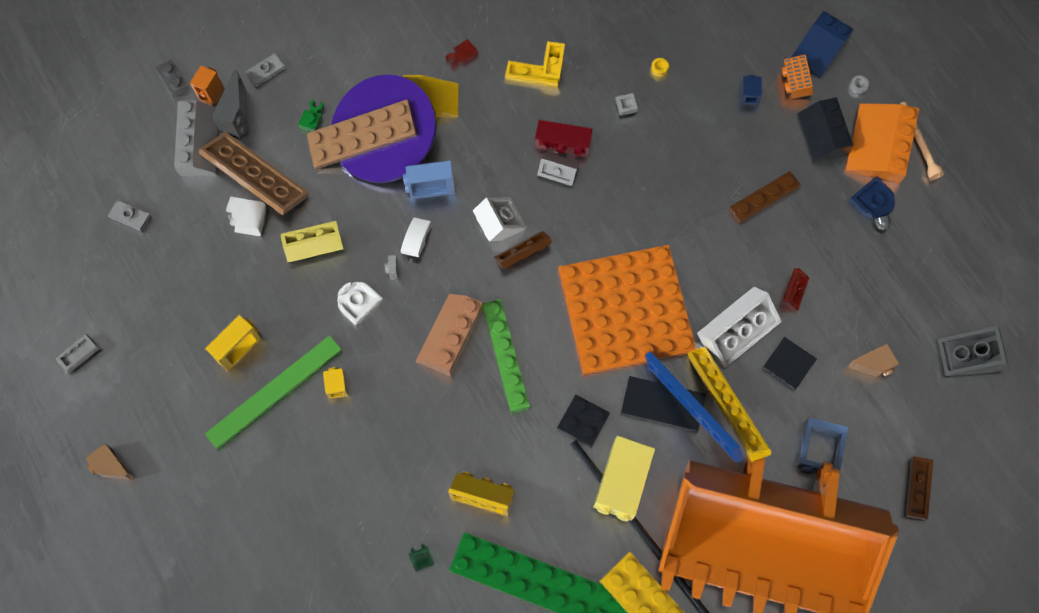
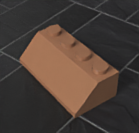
M449 294L416 362L451 377L484 310L483 303L466 295Z

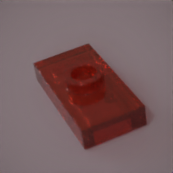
M794 268L782 301L792 311L799 310L810 278L800 268Z

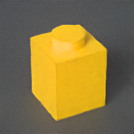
M332 367L328 371H324L323 377L327 397L332 399L348 396L344 370L339 367Z

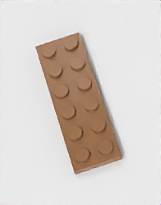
M408 100L306 134L313 166L316 169L418 136L411 105Z
M227 132L210 141L199 150L200 155L282 215L308 197V191Z

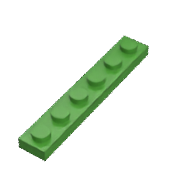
M497 299L483 303V309L510 412L514 413L530 409L502 301Z

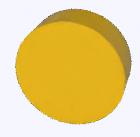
M656 58L651 65L652 73L658 77L665 76L669 71V62L664 58Z

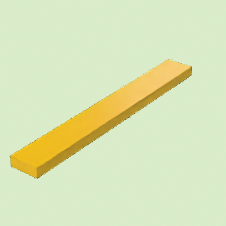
M706 346L687 353L689 360L751 462L770 456L771 449Z

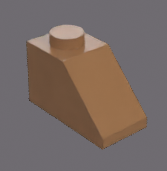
M885 344L854 359L848 366L850 369L874 377L881 375L887 377L895 372L894 369L899 363L889 346Z
M106 443L85 458L89 463L87 468L93 475L98 474L105 478L127 480L133 478L113 448Z

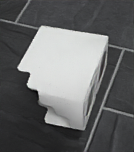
M231 196L226 211L229 212L230 225L235 226L234 231L261 236L269 211L266 204L260 201Z

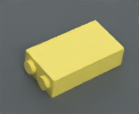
M616 436L593 506L598 509V512L606 515L609 513L614 514L622 521L633 520L636 516L655 448Z

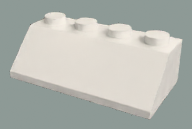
M753 287L697 334L703 346H706L715 360L723 368H726L782 321L769 294Z

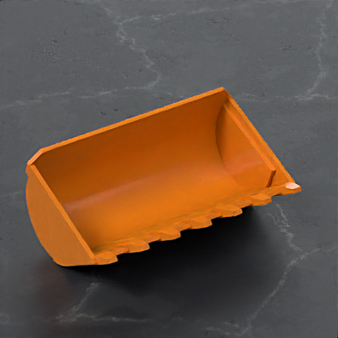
M747 455L743 473L691 460L688 461L669 532H666L658 570L662 572L661 589L669 591L674 576L692 580V598H701L705 584L723 588L722 605L731 607L736 592L754 596L753 613H763L767 600L784 604V613H797L798 608L815 613H869L899 533L898 526L892 522L889 510L838 498L840 470L833 468V464L823 461L821 468L818 469L813 491L763 479L765 458L751 462Z

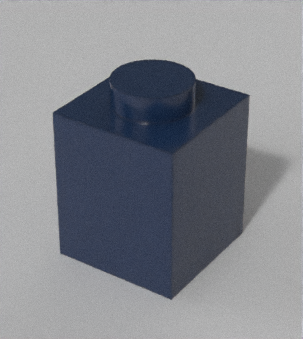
M755 75L743 76L740 85L741 104L759 105L762 97V77H756Z

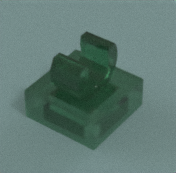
M421 544L422 549L415 551L414 548H411V553H409L415 572L435 565L428 546L426 547L424 544Z

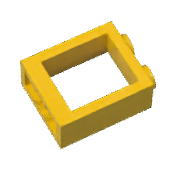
M238 315L205 349L222 367L229 371L261 339L258 335L259 330L248 317L243 319Z

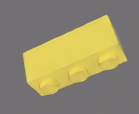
M336 221L280 234L288 262L343 249Z

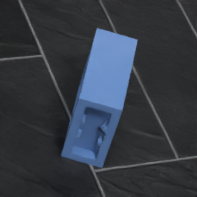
M451 161L406 166V174H403L406 193L410 192L411 199L455 193Z
M809 417L804 422L796 467L801 468V471L806 473L818 472V469L821 468V463L806 460L812 431L839 438L833 468L841 470L848 427Z

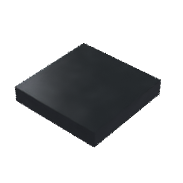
M784 337L762 369L793 390H796L817 358Z

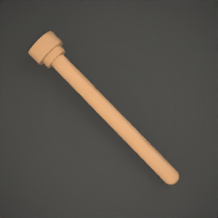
M905 101L901 103L902 105L908 106V103ZM916 123L914 137L928 165L927 174L930 180L940 178L944 175V171L941 166L935 163Z

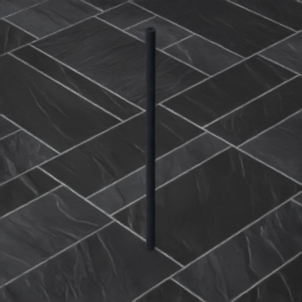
M576 440L573 441L570 446L601 484L603 474ZM636 517L632 521L629 520L630 524L660 561L662 550ZM674 576V581L698 612L710 613L700 599L691 597L692 589L682 577Z

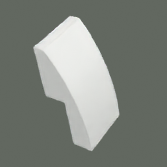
M413 218L402 244V254L419 257L425 246V238L432 227L431 221Z

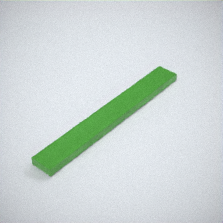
M329 335L207 431L205 435L217 450L220 449L341 353V348Z

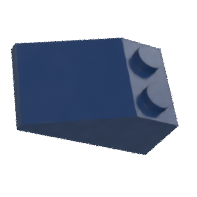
M823 11L791 58L806 54L809 72L821 78L849 41L854 29Z

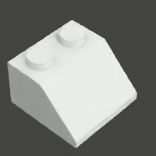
M486 197L473 210L489 242L502 241L527 228L511 197Z

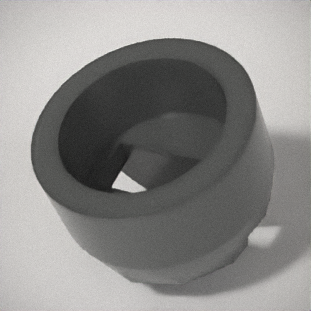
M890 216L874 219L876 227L880 230H887L891 225Z

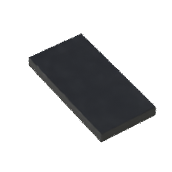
M629 376L621 415L698 433L700 423L664 384ZM688 390L704 406L706 394Z

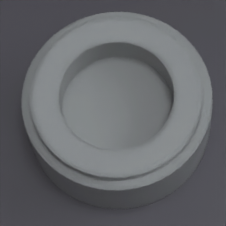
M862 75L855 76L850 82V89L855 94H863L869 87L868 79Z

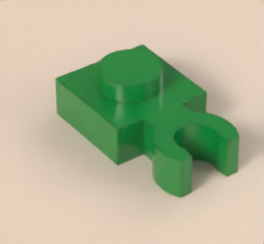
M312 99L309 103L310 110L304 109L298 123L299 128L311 132L318 130L323 118L322 114L319 113L324 110L323 102L318 107H314L315 101Z

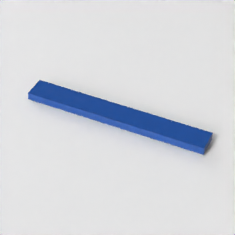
M651 351L645 354L648 368L735 462L738 463L743 460L740 445Z

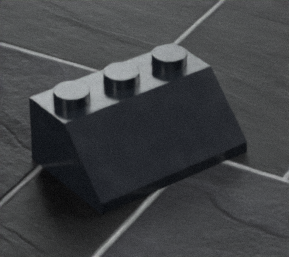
M837 97L820 100L797 114L813 163L849 155L854 145Z

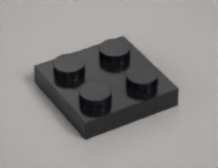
M575 394L557 430L592 448L610 412Z

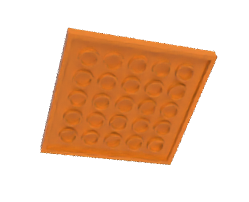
M669 245L558 267L583 376L647 363L645 354L650 351L658 360L688 355L687 353L697 350Z

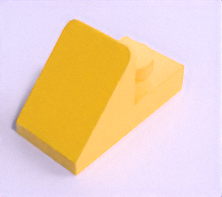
M547 41L542 78L560 81L565 44Z

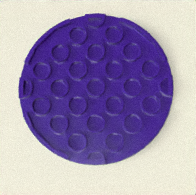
M378 75L363 80L345 94L335 110L331 125L408 100L418 136L340 161L348 172L367 182L389 183L402 179L403 174H406V166L421 165L425 161L424 158L429 150L432 149L435 141L437 120L430 99L417 84L397 75Z

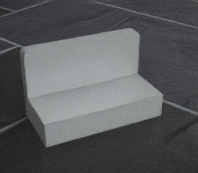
M545 152L541 158L537 175L572 186L580 162Z

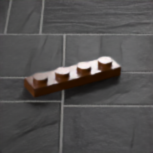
M789 171L730 206L729 211L736 221L741 224L799 189L801 184L792 172Z

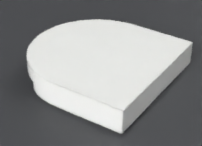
M349 282L345 284L338 292L337 298L340 311L355 326H358L383 301V298L364 282Z

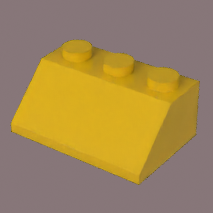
M464 471L462 474L456 473L448 491L452 500L505 516L509 515L515 496V490L512 489L511 485L505 483L500 485L493 484L491 479L482 477L481 480L473 478V474Z

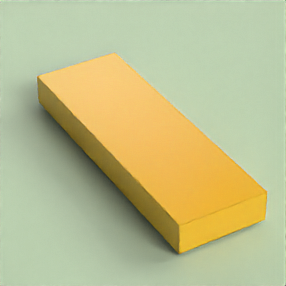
M508 61L505 79L551 87H558L559 84L558 80L542 78L543 66Z

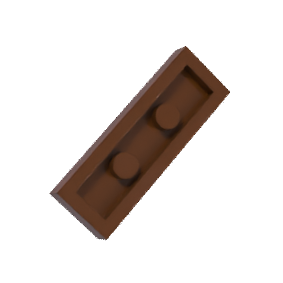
M541 231L494 258L502 269L510 268L521 259H527L534 252L545 249L552 241L549 235Z
M911 457L905 517L928 520L933 471L932 459Z

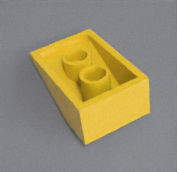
M403 75L404 78L417 84L427 94L434 107L436 117H458V83L424 75Z

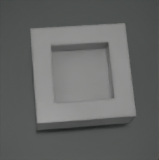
M633 93L616 97L615 101L620 116L638 111Z
M388 255V262H385V273L389 274L390 280L398 279L396 255Z

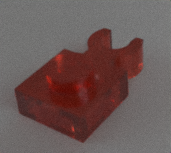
M466 39L454 47V53L447 54L445 60L446 62L454 60L451 63V68L453 69L458 66L460 61L465 64L476 57L478 50Z

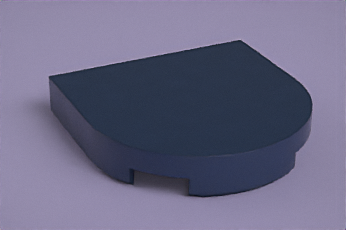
M877 176L849 199L863 215L871 219L888 216L895 207L894 193Z

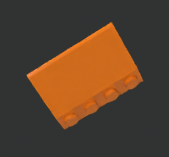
M859 104L852 136L854 146L848 155L845 171L874 178L877 176L882 180L900 184L907 173L919 108L902 104Z

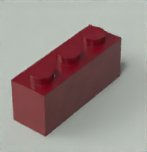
M539 120L535 135V147L544 151L554 150L562 154L572 153L579 157L589 156L593 129Z

